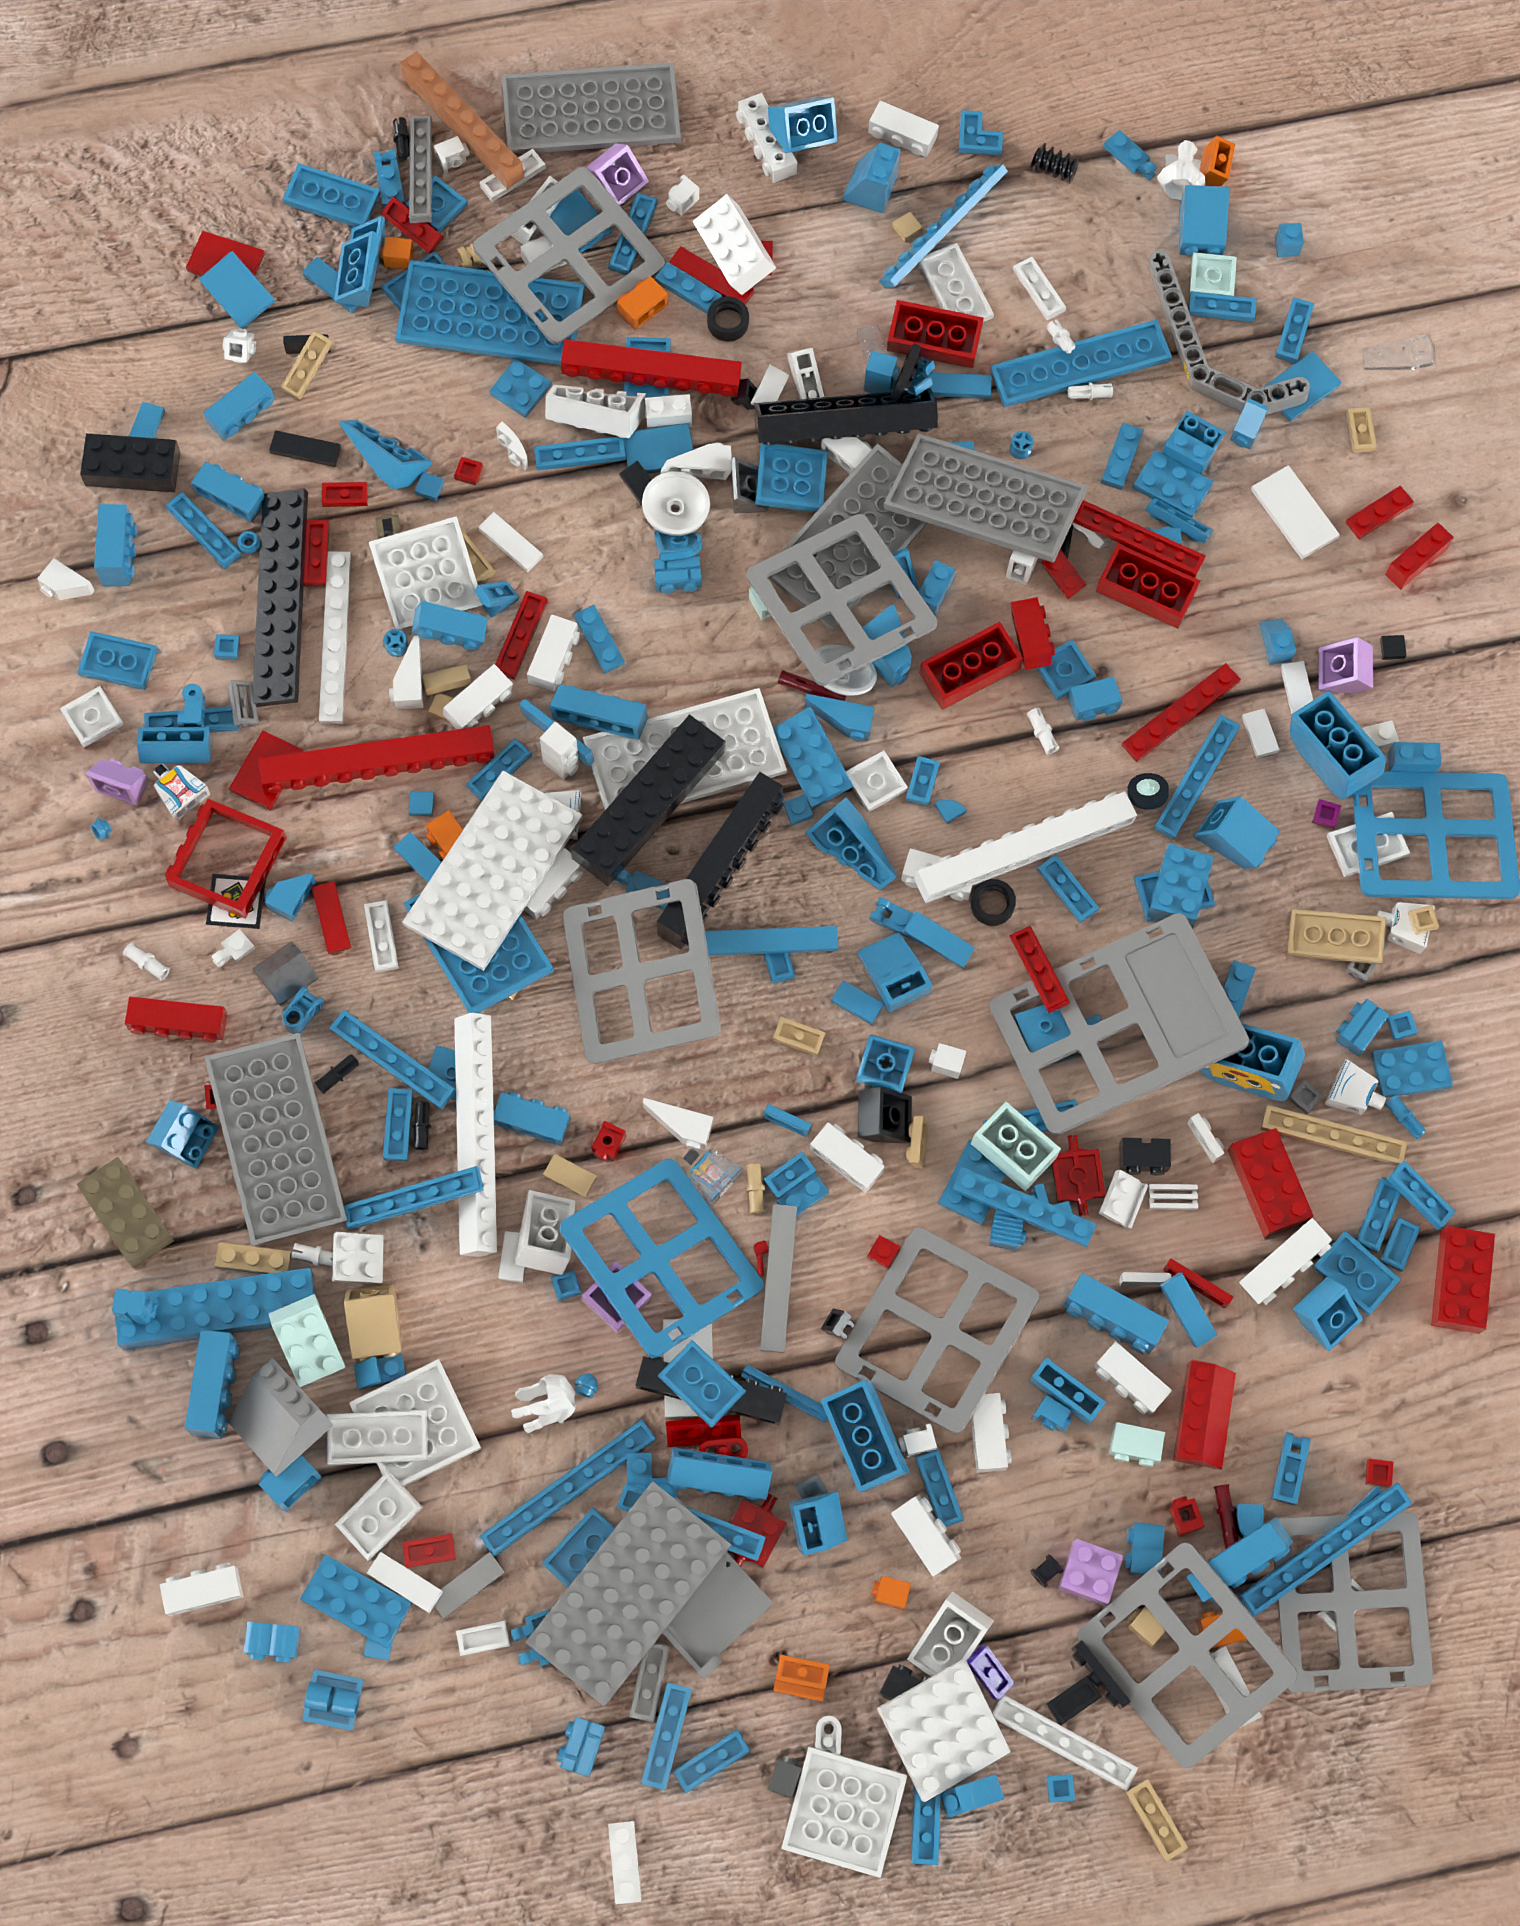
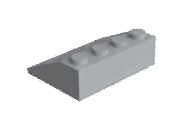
M273 1358L253 1375L229 1419V1424L276 1477L333 1426L324 1413Z

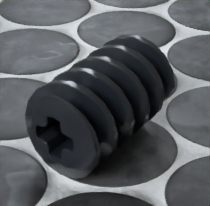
M1044 143L1036 150L1030 167L1033 168L1037 163L1038 171L1045 167V174L1048 175L1053 170L1054 178L1058 177L1061 173V180L1065 181L1069 177V184H1071L1079 164L1077 156L1070 161V153L1063 158L1061 149L1054 154V147L1052 146L1047 151L1046 143Z

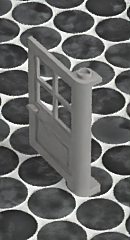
M678 1497L675 1498V1499H676L677 1501H679L683 1506H685V1505L678 1499ZM725 1552L663 1631V1634L695 1668L697 1673L705 1679L723 1662L718 1655L759 1618L773 1602L736 1561Z

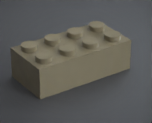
M119 1157L77 1183L80 1191L132 1268L174 1242V1239Z

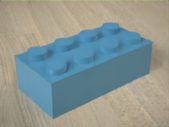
M1081 1273L1063 1305L1067 1309L1066 1312L1072 1317L1086 1319L1089 1321L1088 1325L1092 1328L1106 1330L1110 1333L1109 1336L1118 1342L1126 1341L1132 1345L1131 1348L1140 1354L1145 1352L1147 1354L1151 1353L1169 1322L1168 1319L1084 1273Z
M209 1330L200 1331L185 1430L192 1436L222 1439L223 1433H227L229 1419L225 1418L227 1408H231L233 1398L232 1393H229L230 1386L236 1380V1369H233L235 1359H239L240 1345L237 1344L238 1341L231 1333Z
M863 1380L821 1399L858 1492H868L910 1473L872 1381Z
M1274 1517L1207 1562L1225 1584L1234 1589L1249 1578L1247 1574L1250 1572L1255 1576L1267 1568L1270 1559L1276 1562L1286 1556L1291 1551L1289 1546L1293 1541L1278 1518ZM1192 1572L1186 1576L1203 1603L1208 1599L1212 1603L1215 1601Z

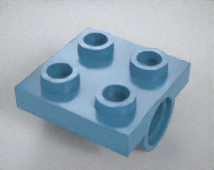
M314 1669L305 1696V1709L302 1721L353 1731L364 1679Z

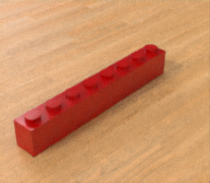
M564 339L561 357V374H566L569 377L583 376L592 380L606 379L615 383L630 382L639 386L646 384L657 388H676L680 391L693 390L699 391L702 394H721L725 397L738 396L742 362L567 339Z

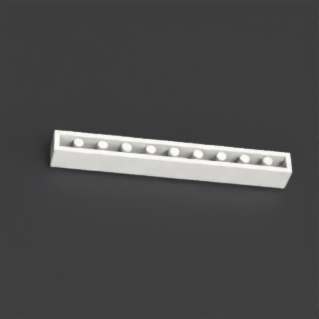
M1125 791L1119 794L1113 792L1105 796L1101 801L1092 800L1077 810L1076 808H1071L1065 811L1062 816L1056 817L1053 815L1043 820L1041 824L1035 825L1032 823L1025 826L1020 832H1008L999 840H987L978 848H966L960 852V855L954 857L952 855L945 856L939 860V863L933 865L931 863L924 864L918 868L914 881L925 903H928L1131 825L1137 814Z
M469 1013L454 1018L458 1171L475 1166L479 1167L484 1191L458 1198L460 1255L481 1257L497 1253L491 1016Z

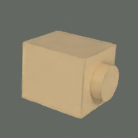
M1146 1606L1141 1610L1136 1608L1128 1617L1130 1624L1127 1628L1149 1647H1152L1166 1631Z

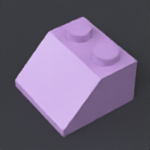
M615 143L586 167L619 205H622L649 182L630 148L624 144Z
M1356 637L1319 648L1320 691L1327 692L1330 690V692L1357 693L1373 688L1372 645Z
M100 759L86 774L96 792L136 806L139 805L149 783L143 770L133 766L130 769L114 759L109 761Z

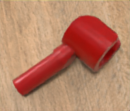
M765 1240L757 1242L753 1247L759 1276L764 1275L762 1255L769 1253Z

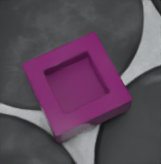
M1319 799L1312 823L1335 829L1341 805Z

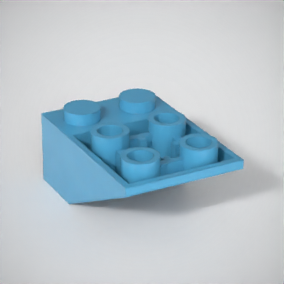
M899 932L857 951L888 1013L931 994L933 985L922 964Z

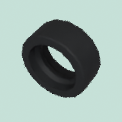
M727 296L715 300L710 305L707 313L709 331L717 339L727 342L743 337L749 325L748 308L741 300L735 297ZM722 310H733L740 314L741 322L734 328H723L717 325L715 316Z
M988 879L981 882L975 888L971 897V910L974 917L979 922L988 926H998L1005 923L1011 918L1016 906V896L1013 889L1006 882L999 879ZM996 890L1006 897L1007 907L1001 914L990 915L981 909L980 897L985 891Z

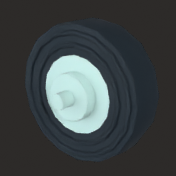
M1154 773L1136 775L1130 780L1127 787L1128 798L1131 804L1144 810H1153L1161 807L1169 797L1167 781L1162 776Z

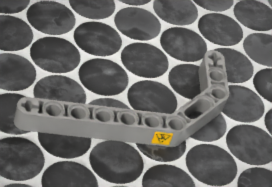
M1155 250L1150 254L1149 273L1192 390L1239 412L1243 411L1248 398L1269 407L1266 415L1301 405L1307 401L1310 383L1306 378L1296 377L1257 389L1209 367L1169 255L1164 250ZM1163 281H1168V282H1170V283H1169V284H1162L1161 282H1163ZM1169 300H1175V301H1177V302H1176V303H1169L1168 301H1169ZM1176 319H1182V320H1184V321H1183V322H1176L1175 320H1176ZM1182 338H1189L1190 341L1185 342V341H1183V340H1181V339H1182ZM1189 357H1196L1197 360L1191 361V360H1189L1188 358H1189ZM1202 376L1205 379L1197 380L1195 377ZM1222 385L1241 394V396H1232L1215 388V386ZM1279 395L1282 399H1275L1273 396Z

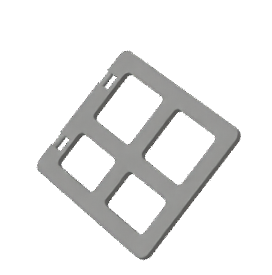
M579 167L478 237L473 244L474 252L489 267L494 276L529 318L535 322L544 336L553 344H559L564 341V339L617 303L620 296L633 290L639 281L646 280L650 276L653 277L665 265L662 255L586 167ZM582 187L602 209V213L572 234L565 235L546 211ZM534 223L551 243L552 248L521 270L515 271L495 246L526 224ZM616 226L644 259V263L613 285L608 286L580 254L578 249L609 227ZM495 258L503 266L500 270L491 262ZM561 261H565L593 293L595 298L563 321L558 322L529 289L528 285ZM539 310L547 319L543 323L535 315Z
M862 514L854 515L750 567L747 571L749 583L814 681L821 686H826L842 678L847 673L864 667L905 646L906 643L934 631L937 627V618L870 521ZM857 534L881 568L841 589H836L813 555L851 535ZM794 564H798L821 598L795 612H789L767 578ZM886 584H892L915 619L871 640L847 605ZM827 614H832L855 649L829 663H823L801 628ZM909 629L912 630L913 634L902 638L900 635ZM846 661L850 662V666L843 670L839 669L838 665Z
M683 879L657 887L654 886L600 899L595 902L571 906L564 911V927L586 1059L594 1064L714 1038L719 1035L721 1024L699 895L694 881ZM669 890L670 897L659 900L658 892ZM681 901L689 951L685 954L641 963L633 920L634 912ZM601 906L602 913L591 916L590 909ZM615 917L623 966L620 969L591 975L583 925ZM692 970L695 977L701 1021L654 1033L651 1027L645 982ZM626 986L634 1036L629 1039L602 1044L594 994L599 991Z
M915 1228L908 1236L836 1356V1365L841 1371L860 1381H872L875 1390L921 1416L928 1418L952 1433H960L966 1427L1039 1302L1038 1291L923 1228ZM922 1250H927L968 1273L967 1279L943 1318H937L896 1295V1291ZM985 1284H989L1017 1300L1014 1309L992 1345H986L959 1329L963 1319ZM886 1311L895 1314L932 1336L905 1381L897 1379L859 1357V1353ZM949 1346L962 1351L981 1363L955 1408H949L922 1392L924 1385ZM864 1367L875 1372L872 1380L860 1374ZM929 1403L941 1409L938 1416L926 1411Z
M1411 1512L1399 1513L1374 1531L1400 1532L1405 1574V1587L1403 1589L1354 1591L1351 1587L1347 1550L1330 1562L1331 1592L1298 1594L1294 1588L1277 1600L1281 1651L1298 1672L1297 1680L1287 1688L1288 1691L1298 1693L1426 1686L1432 1682L1433 1670L1419 1522L1415 1514ZM1350 1515L1279 1518L1278 1520L1290 1538H1292L1294 1535L1325 1534ZM1291 1545L1289 1546L1291 1551L1280 1560L1274 1562V1569L1292 1557ZM1405 1607L1408 1610L1412 1664L1410 1666L1361 1668L1358 1665L1354 1611L1357 1609ZM1300 1612H1334L1339 1656L1338 1669L1304 1671L1302 1669L1297 1618ZM1403 1671L1402 1681L1390 1680V1672ZM1327 1675V1684L1314 1685V1676Z
M1189 1542L1178 1545L1086 1623L1078 1632L1079 1641L1082 1640L1130 1699L1132 1707L1175 1760L1184 1768H1191L1291 1686L1298 1677V1672L1294 1665L1195 1546ZM1167 1563H1170L1174 1570L1164 1578L1159 1570ZM1184 1568H1188L1223 1610V1614L1198 1635H1194L1159 1592L1162 1586ZM1140 1605H1145L1177 1643L1179 1651L1143 1682L1139 1683L1135 1681L1105 1644L1103 1637ZM1111 1612L1116 1619L1106 1627L1101 1619ZM1233 1629H1239L1274 1672L1270 1679L1249 1696H1244L1209 1653L1210 1649ZM1193 1665L1228 1705L1229 1713L1193 1743L1188 1744L1161 1713L1152 1699L1154 1695L1185 1669Z

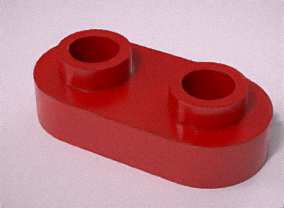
M739 1436L706 1439L700 1444L698 1450L706 1452L708 1447H714V1454L746 1458L748 1454L747 1443ZM732 1445H739V1451L733 1452L731 1450Z

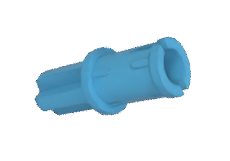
M1397 1094L1385 1103L1398 1119L1397 1122L1399 1124L1402 1123L1415 1139L1420 1138L1426 1132L1425 1128L1412 1114L1413 1110L1410 1111Z

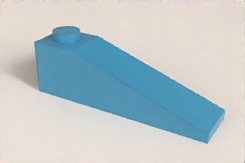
M356 419L340 422L342 429L377 476L392 489L410 487L422 475V472H425L432 465L433 461L411 447L406 450L398 446V440L381 437L378 430Z
M846 797L805 832L819 850L825 854H831L843 866L848 865L857 871L860 877L880 890L898 876L862 815Z

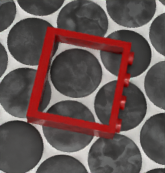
M207 799L206 803L202 804L198 809V818L195 824H191L188 828L187 839L184 845L181 844L179 846L174 864L168 867L165 874L166 881L169 887L246 919L287 837L283 829ZM213 812L270 836L238 901L180 878Z

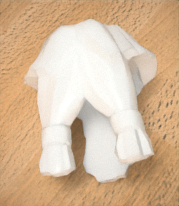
M1184 140L1178 146V159L1175 155L1166 154L1165 168L1157 176L1161 187L1171 199L1182 200L1186 185L1205 186V175L1199 171L1201 160L1193 159L1197 152V147L1193 142Z
M549 1374L542 1377L539 1383L519 1388L515 1391L517 1399L528 1402L538 1396L548 1395V1399L545 1401L511 1410L512 1417L516 1419L531 1415V1413L539 1416L538 1419L523 1424L524 1430L527 1433L555 1422L563 1423L564 1420L573 1414L576 1407L575 1391L564 1375Z

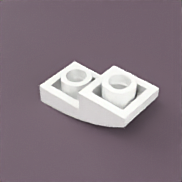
M770 364L751 400V404L777 401L789 375Z
M501 422L496 427L498 441L504 447H507L510 462L526 470L528 468L527 455L520 440L506 424Z

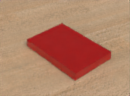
M202 230L186 269L188 272L203 276L227 254L233 251L255 276L265 253L262 249Z
M262 730L231 783L229 790L271 811L281 792L272 794L263 791L258 758L304 752V750Z

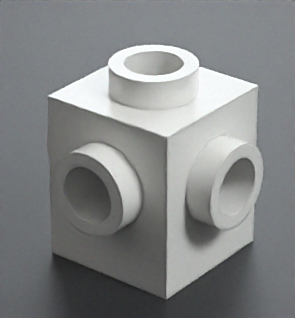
M240 328L231 330L223 339L224 359L232 360L236 363L247 362L256 352V341H253L254 333H247V330Z

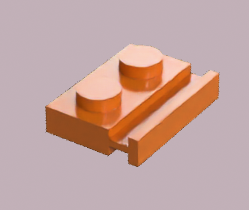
M780 1654L773 1692L823 1702L830 1664Z

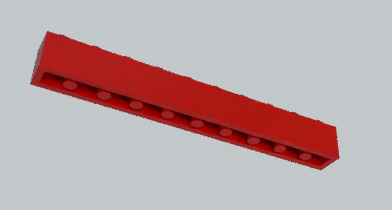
M490 725L263 757L258 758L263 791L274 794L284 789L301 790L305 786L311 785L323 787L332 782L349 783L353 779L359 778L371 780L375 776L380 775L392 777L401 772L418 773L422 769L428 768L440 770L449 765L461 767L470 762L487 763L495 755Z

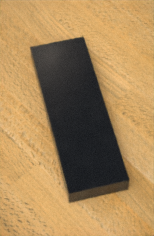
M275 430L269 451L270 454L336 467L341 445Z

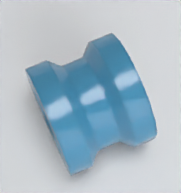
M1019 431L1013 435L1010 452L1015 458L1025 459L1031 454L1034 443L1032 435L1026 431Z
M399 629L389 630L385 634L384 643L388 654L393 657L404 655L408 649L406 634Z

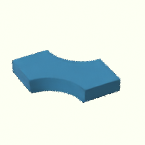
M922 357L916 374L911 381L912 384L908 393L917 396L933 385L932 379L929 376V373L935 368L933 361Z

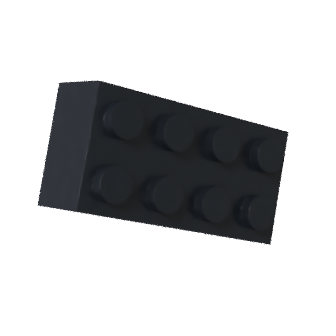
M86 433L80 476L85 486L175 493L181 451L177 441L172 439Z

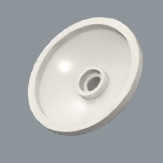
M680 471L665 472L656 476L645 488L642 498L643 513L650 525L656 530L672 536L687 535L697 530L705 522L710 508V499L705 486L696 477ZM678 508L679 511L673 512L671 509Z
M832 644L822 646L815 651L823 663H829L854 649ZM849 661L838 665L840 670H843L851 664ZM871 662L856 671L853 670L847 673L842 678L824 687L841 695L854 696L864 694L873 688L877 679V672Z

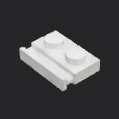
M1116 1170L1099 1214L1116 1224L1124 1226L1125 1229H1131L1148 1185L1139 1182L1140 1180L1122 1170Z

